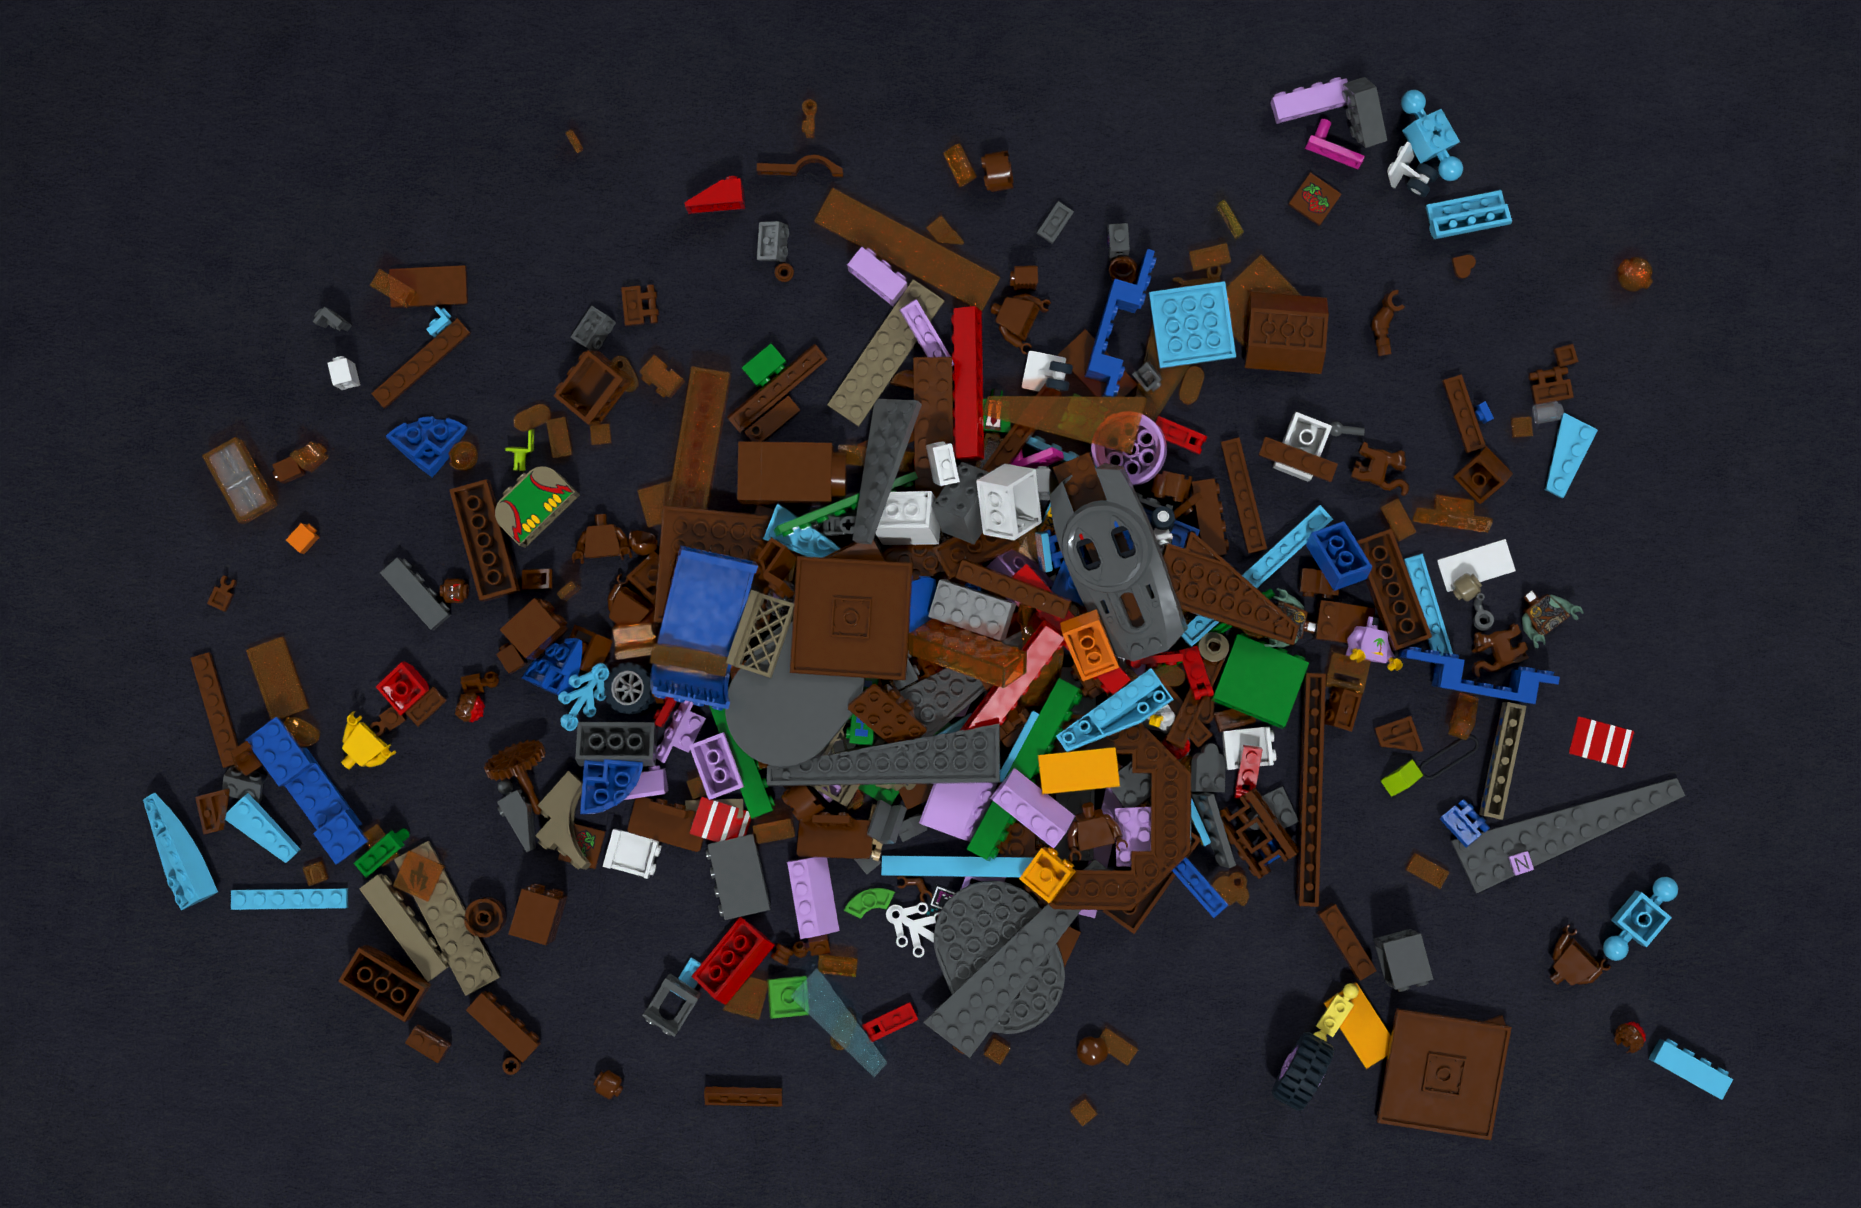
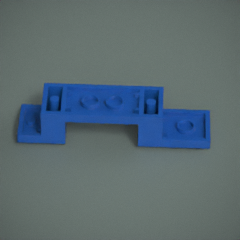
M1147 249L1143 256L1135 284L1114 279L1110 287L1085 373L1087 378L1106 383L1101 402L1109 404L1111 399H1115L1120 387L1117 381H1120L1125 367L1122 366L1123 360L1104 355L1108 345L1105 339H1108L1113 328V323H1110V321L1114 320L1118 309L1134 314L1137 308L1141 309L1146 297L1143 291H1146L1151 279L1148 273H1151L1156 262V257H1153L1155 251Z
M1411 646L1399 649L1398 657L1436 663L1432 686L1523 703L1536 704L1539 682L1559 684L1560 677L1554 676V672L1537 670V673H1535L1534 668L1519 666L1518 670L1512 669L1509 688L1496 686L1493 689L1491 684L1477 682L1475 686L1474 681L1461 680L1465 660L1459 659V655L1443 653V656H1440L1439 651L1424 650V652H1421V648Z
M275 717L245 739L252 746L253 752L277 785L287 788L317 829L313 834L336 865L369 841L359 828L363 825L309 750L299 746L279 717Z

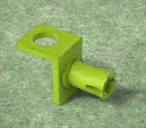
M534 429L528 431V448H505V451H512L514 453L513 470H526V453L534 451Z

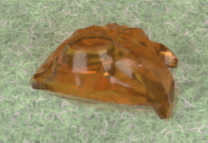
M289 716L283 724L299 746H310L319 740L320 734L318 730L308 722L296 717L290 718Z

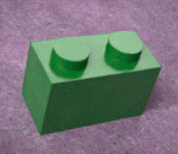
M769 344L745 364L742 369L757 387L760 385L763 387L771 380L770 377L775 373L778 375L786 368L784 365L787 362L775 347Z

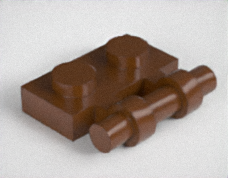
M647 285L646 293L641 292V286L621 288L625 326L644 325V317L647 316L650 317V324L658 323L657 316L659 315V310L656 309L655 299H657V292L654 290V285ZM647 299L649 309L643 310L642 300Z
M1556 366L1544 371L1539 369L1528 374L1530 381H1538V385L1531 386L1534 405L1574 398L1571 380L1562 379V375L1568 374L1567 367L1560 368ZM1554 377L1555 382L1546 383L1545 378Z

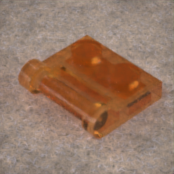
M1332 652L1326 676V686L1356 691V693L1363 695L1371 661L1363 660L1357 663V659L1351 660L1350 656ZM1334 673L1359 678L1360 680L1358 684L1334 679L1333 677Z

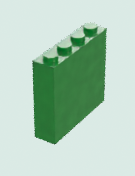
M1237 634L1232 642L1211 701L1282 729L1286 726L1309 662H1306L1302 656L1287 654L1288 651L1285 649L1265 647L1264 644H1269L1265 641L1259 640L1257 642L1252 640V637L1247 634Z

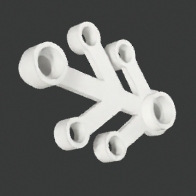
M921 902L916 906L904 909L900 905H892L887 909L886 917L895 926L897 945L905 947L908 943V939L903 933V923L910 930L914 947L913 955L915 957H922L924 955V948L921 946L918 933L934 942V933L923 926L936 923L935 916L939 915L940 912L935 913L933 916L911 920L907 917L908 915L915 913L925 914L928 911L926 903ZM920 905L926 906V910L924 912L919 911L918 908ZM894 911L899 912L900 915L898 918H894L892 916V913ZM900 938H905L906 943L904 945L899 944L898 940ZM921 948L922 954L916 955L915 949Z

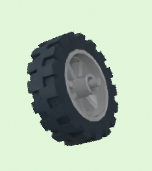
M630 662L621 663L618 667H614L612 672L609 673L607 681L604 682V696L607 697V703L611 704L614 710L625 714H638L642 710L648 709V705L654 701L650 688L651 673L649 669L640 664ZM630 674L629 683H627L624 677ZM634 675H636L639 680L633 684ZM620 682L623 683L622 688H619ZM640 684L642 685L641 691L638 690V685ZM619 691L625 692L622 698L620 697ZM635 693L640 694L638 699L635 698ZM629 694L632 700L630 703L625 702Z

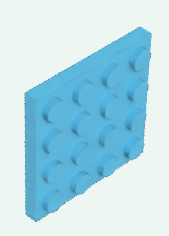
M1225 281L1149 292L1160 369L1236 358Z

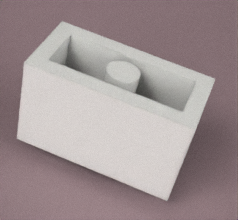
M343 356L333 358V362L328 363L332 383L335 387L344 390L360 386L355 363Z

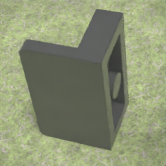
M878 800L867 835L881 844L896 843L907 808L902 805L891 806L883 800Z

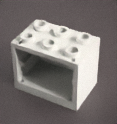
M1003 464L976 480L984 535L1016 540L1042 523L1036 469Z
M932 491L890 492L875 533L883 545L939 544L940 525L932 508L936 500Z

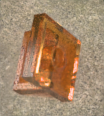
M651 622L613 627L616 660L654 654L656 637L653 636Z

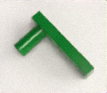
M405 828L400 829L396 833L393 830L390 831L361 856L354 865L367 878L404 846L403 842L409 838V831Z

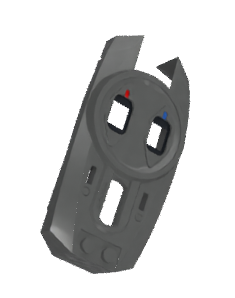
M1103 463L1095 470L1107 500L1090 502L1074 512L1064 487L1073 477V475H1070L1051 493V513L1062 556L1087 612L1097 609L1115 656L1136 661L1169 650L1188 629L1173 589L1154 531L1135 493L1125 467ZM1128 530L1135 548L1121 553L1114 535ZM1093 542L1100 561L1086 565L1079 547ZM1133 593L1145 622L1143 625L1137 627L1132 625L1121 599L1122 594Z

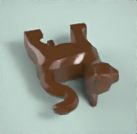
M1363 442L1359 454L1370 459L1368 467H1364L1361 462L1356 461L1351 478L1361 482H1370L1389 491L1400 486L1402 488L1401 495L1405 496L1408 494L1409 485L1405 480L1394 479L1389 483L1385 481L1388 465L1400 471L1406 469L1405 452L1399 450L1396 453H1390L1383 449H1372L1368 447V443Z
M1518 624L1510 625L1509 630L1495 631L1489 635L1482 634L1481 632L1474 634V649L1472 653L1485 651L1490 647L1495 661L1493 665L1486 661L1474 663L1472 673L1476 678L1480 677L1479 670L1481 668L1488 672H1496L1509 664L1519 663L1529 658L1525 653L1528 650L1525 642L1518 643L1515 648H1512L1510 639L1521 633Z

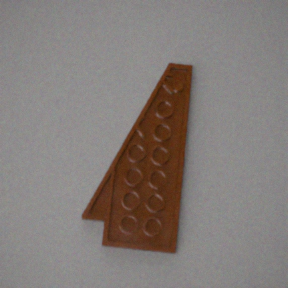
M1188 532L1184 548L1165 543L1162 556L1182 610L1294 645L1299 626L1194 532Z

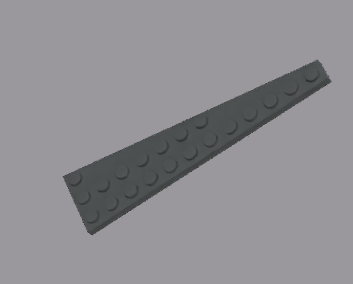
M1000 724L862 748L855 751L840 752L833 755H823L793 766L768 765L767 786L1000 783Z
M1673 778L1490 829L1485 833L1480 832L1482 835L1467 848L1458 839L1450 841L1474 892L1479 893L1515 876L1508 858L1509 856L1528 851L1534 867L1682 798L1685 794L1678 779Z
M1096 859L1083 869L1110 871ZM1047 904L989 958L978 971L968 978L958 990L928 1016L923 1023L970 1058L1081 910L1053 909Z

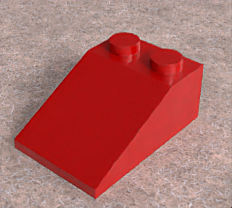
M728 176L726 180H720L686 201L685 207L688 214L745 209L744 188L741 178L737 179V176Z

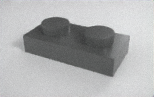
M1058 201L1037 234L1053 244L1074 211Z

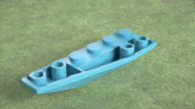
M1150 668L1056 735L1066 752H1069L1142 723L1174 699L1156 673Z
M156 793L143 799L167 883L172 889L175 901L180 909H186L216 894L218 890L205 861L183 824Z

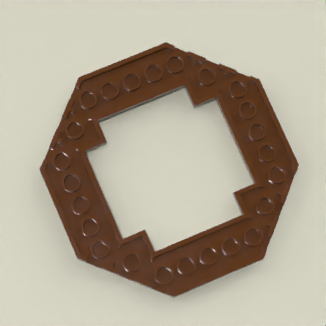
M1072 715L1070 721L1065 722L1063 729L1065 730L1084 715ZM1142 723L1069 752L1115 747L1116 754H1132L1133 774H1152L1151 851H1131V871L1075 870L1076 872L1068 883L1061 888L1053 901L1048 903L1053 909L1132 911L1191 853L1192 774ZM1056 739L1052 754L1065 753L1066 750L1060 741ZM1018 820L1009 826L1007 830L1009 834L1004 842L1001 841L998 847L1000 849L999 853L1004 857L1034 858L1040 851L1036 850L1037 835Z

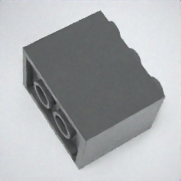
M961 462L957 468L960 482L946 485L933 503L932 508L942 532L975 544L983 532L976 480L990 472Z
M1407 929L1373 939L1385 984L1395 990L1405 991L1410 989L1409 986L1411 985L1424 986L1429 984L1428 981L1433 980L1421 933Z

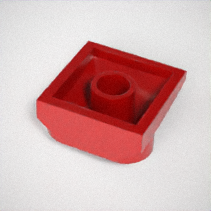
M405 661L401 662L376 686L400 716L429 691V686L425 679L412 665Z

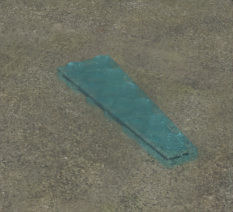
M816 968L790 997L866 1071L875 1077L887 1064V1061L859 1026L821 972Z

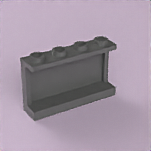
M754 833L708 844V848L705 850L707 859L711 860L713 866L710 867L712 879L715 878L717 886H714L716 898L720 897L721 905H718L720 916H724V919L728 920L770 910L771 905Z

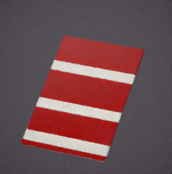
M1578 717L1569 754L1625 768L1634 731Z
M701 797L690 834L715 842L746 836L751 817L748 811L743 810L744 818H737L739 808Z

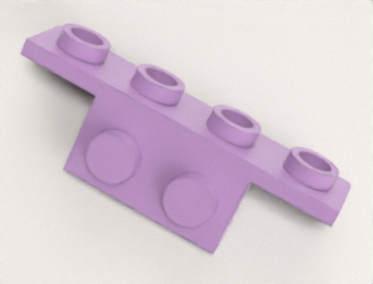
M685 701L681 703L674 712L673 720L665 730L661 744L657 747L656 759L665 763L673 746L689 753V745L694 743L706 719L690 711L693 702Z

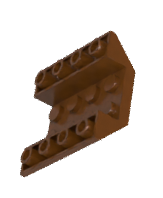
M1250 292V324L1248 347L1245 354V368L1322 374L1326 354L1329 316L1327 298Z

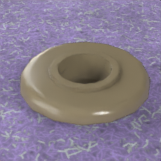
M1210 632L1201 638L1199 651L1206 660L1217 662L1227 656L1229 643L1222 634ZM1209 643H1218L1219 650L1211 651L1208 647Z

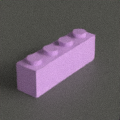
M1338 77L1331 79L1330 83L1322 84V82L1311 85V88L1304 89V87L1294 89L1292 93L1280 92L1275 94V97L1271 100V106L1276 124L1347 106V102L1344 101L1342 91H1344L1343 84L1348 82L1347 78L1341 80Z

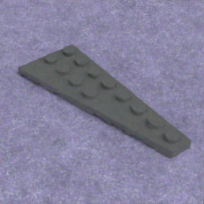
M877 399L874 403L853 541L856 543L872 544L922 406L919 401Z
M1031 626L985 649L1000 675L1003 674L1035 632ZM966 658L900 691V694L914 704L915 718L927 728L926 733L921 737L926 738L932 737L986 689Z

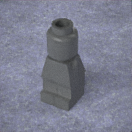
M920 813L902 822L899 831L902 842L927 831V826L919 823L922 816Z

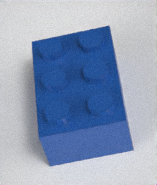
M1344 521L1310 534L1306 546L1333 591L1367 579L1372 565Z

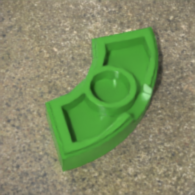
M885 888L865 890L853 897L846 905L844 911L861 919L871 909L882 908L887 910L895 891Z

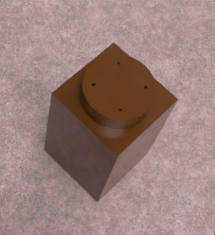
M738 441L737 500L742 505H777L779 503L781 505L829 506L833 504V498H846L847 452H834L832 443Z

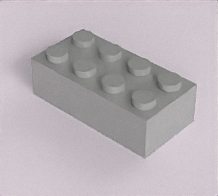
M941 579L938 582L928 617L1001 641L1006 639L1017 603L952 581L950 582L946 579Z

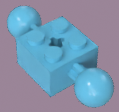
M1418 90L1407 91L1401 99L1402 109L1408 114L1415 115L1417 120L1403 129L1402 132L1407 141L1411 143L1420 164L1438 156L1440 160L1438 167L1440 176L1447 181L1458 179L1462 175L1463 164L1457 157L1450 156L1447 151L1460 141L1442 109H1439L1427 115L1424 111L1426 99L1423 93Z
M1661 877L1657 879L1653 884L1654 894L1650 899L1642 892L1635 891L1611 919L1623 931L1619 936H1611L1604 942L1603 951L1609 959L1619 961L1625 958L1629 950L1628 942L1632 938L1641 946L1647 947L1672 918L1659 907L1663 901H1671L1678 894V885L1672 878ZM1640 915L1642 916L1641 918L1643 919V922H1639Z

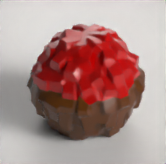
M473 692L461 694L455 715L463 720V722H474L483 717L485 705L480 696Z
M1635 1022L1624 1023L1617 1027L1614 1042H1616L1617 1046L1621 1042L1625 1047L1630 1046L1626 1053H1635L1643 1047L1646 1035L1640 1024Z

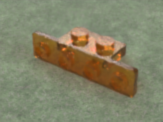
M1436 495L1434 510L1418 507L1413 516L1414 522L1422 524L1427 523L1478 532H1489L1493 523L1492 518L1474 516V500Z

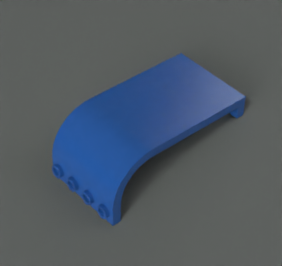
M680 545L651 669L650 688L655 697L662 699L671 697L674 701L681 703L690 701L696 706L710 705L716 710L729 709L728 683L731 665L727 664L726 661L748 600L754 573L757 572L758 565L755 561Z

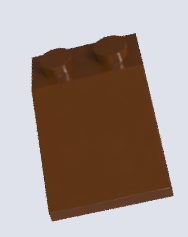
M1320 600L1317 602L1316 629L1313 639L1348 644L1347 638L1354 631V628L1356 626L1366 627L1368 617H1374L1375 609Z

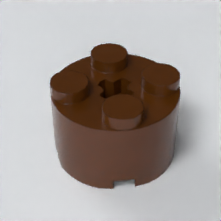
M1008 150L988 153L981 157L982 167L987 172V175H984L987 191L995 192L1014 188L1011 162L1008 160Z
M1162 471V474L1157 473L1153 477L1150 492L1154 493L1153 497L1165 499L1167 495L1172 496L1173 501L1184 503V499L1189 497L1192 476L1184 479L1185 475Z
M806 785L791 786L781 796L787 805L794 808L792 813L802 823L809 822L813 815H818L825 809L811 787L807 788Z
M492 897L480 898L473 901L467 907L464 924L472 935L490 937L504 927L507 920L506 910L501 902ZM488 914V920L483 921V916Z

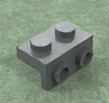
M230 766L224 774L222 790L229 789V796L242 799L249 793L259 804L262 800L263 784L267 780V775L253 771L245 776L235 766Z

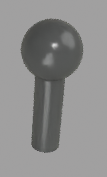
M1338 421L1330 423L1332 426L1330 434L1335 437L1340 436L1342 433L1362 436L1365 434V428L1343 426Z

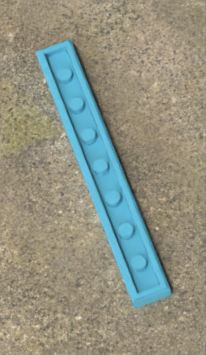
M882 856L881 875L1020 878L1034 858L996 857L987 861L982 857Z

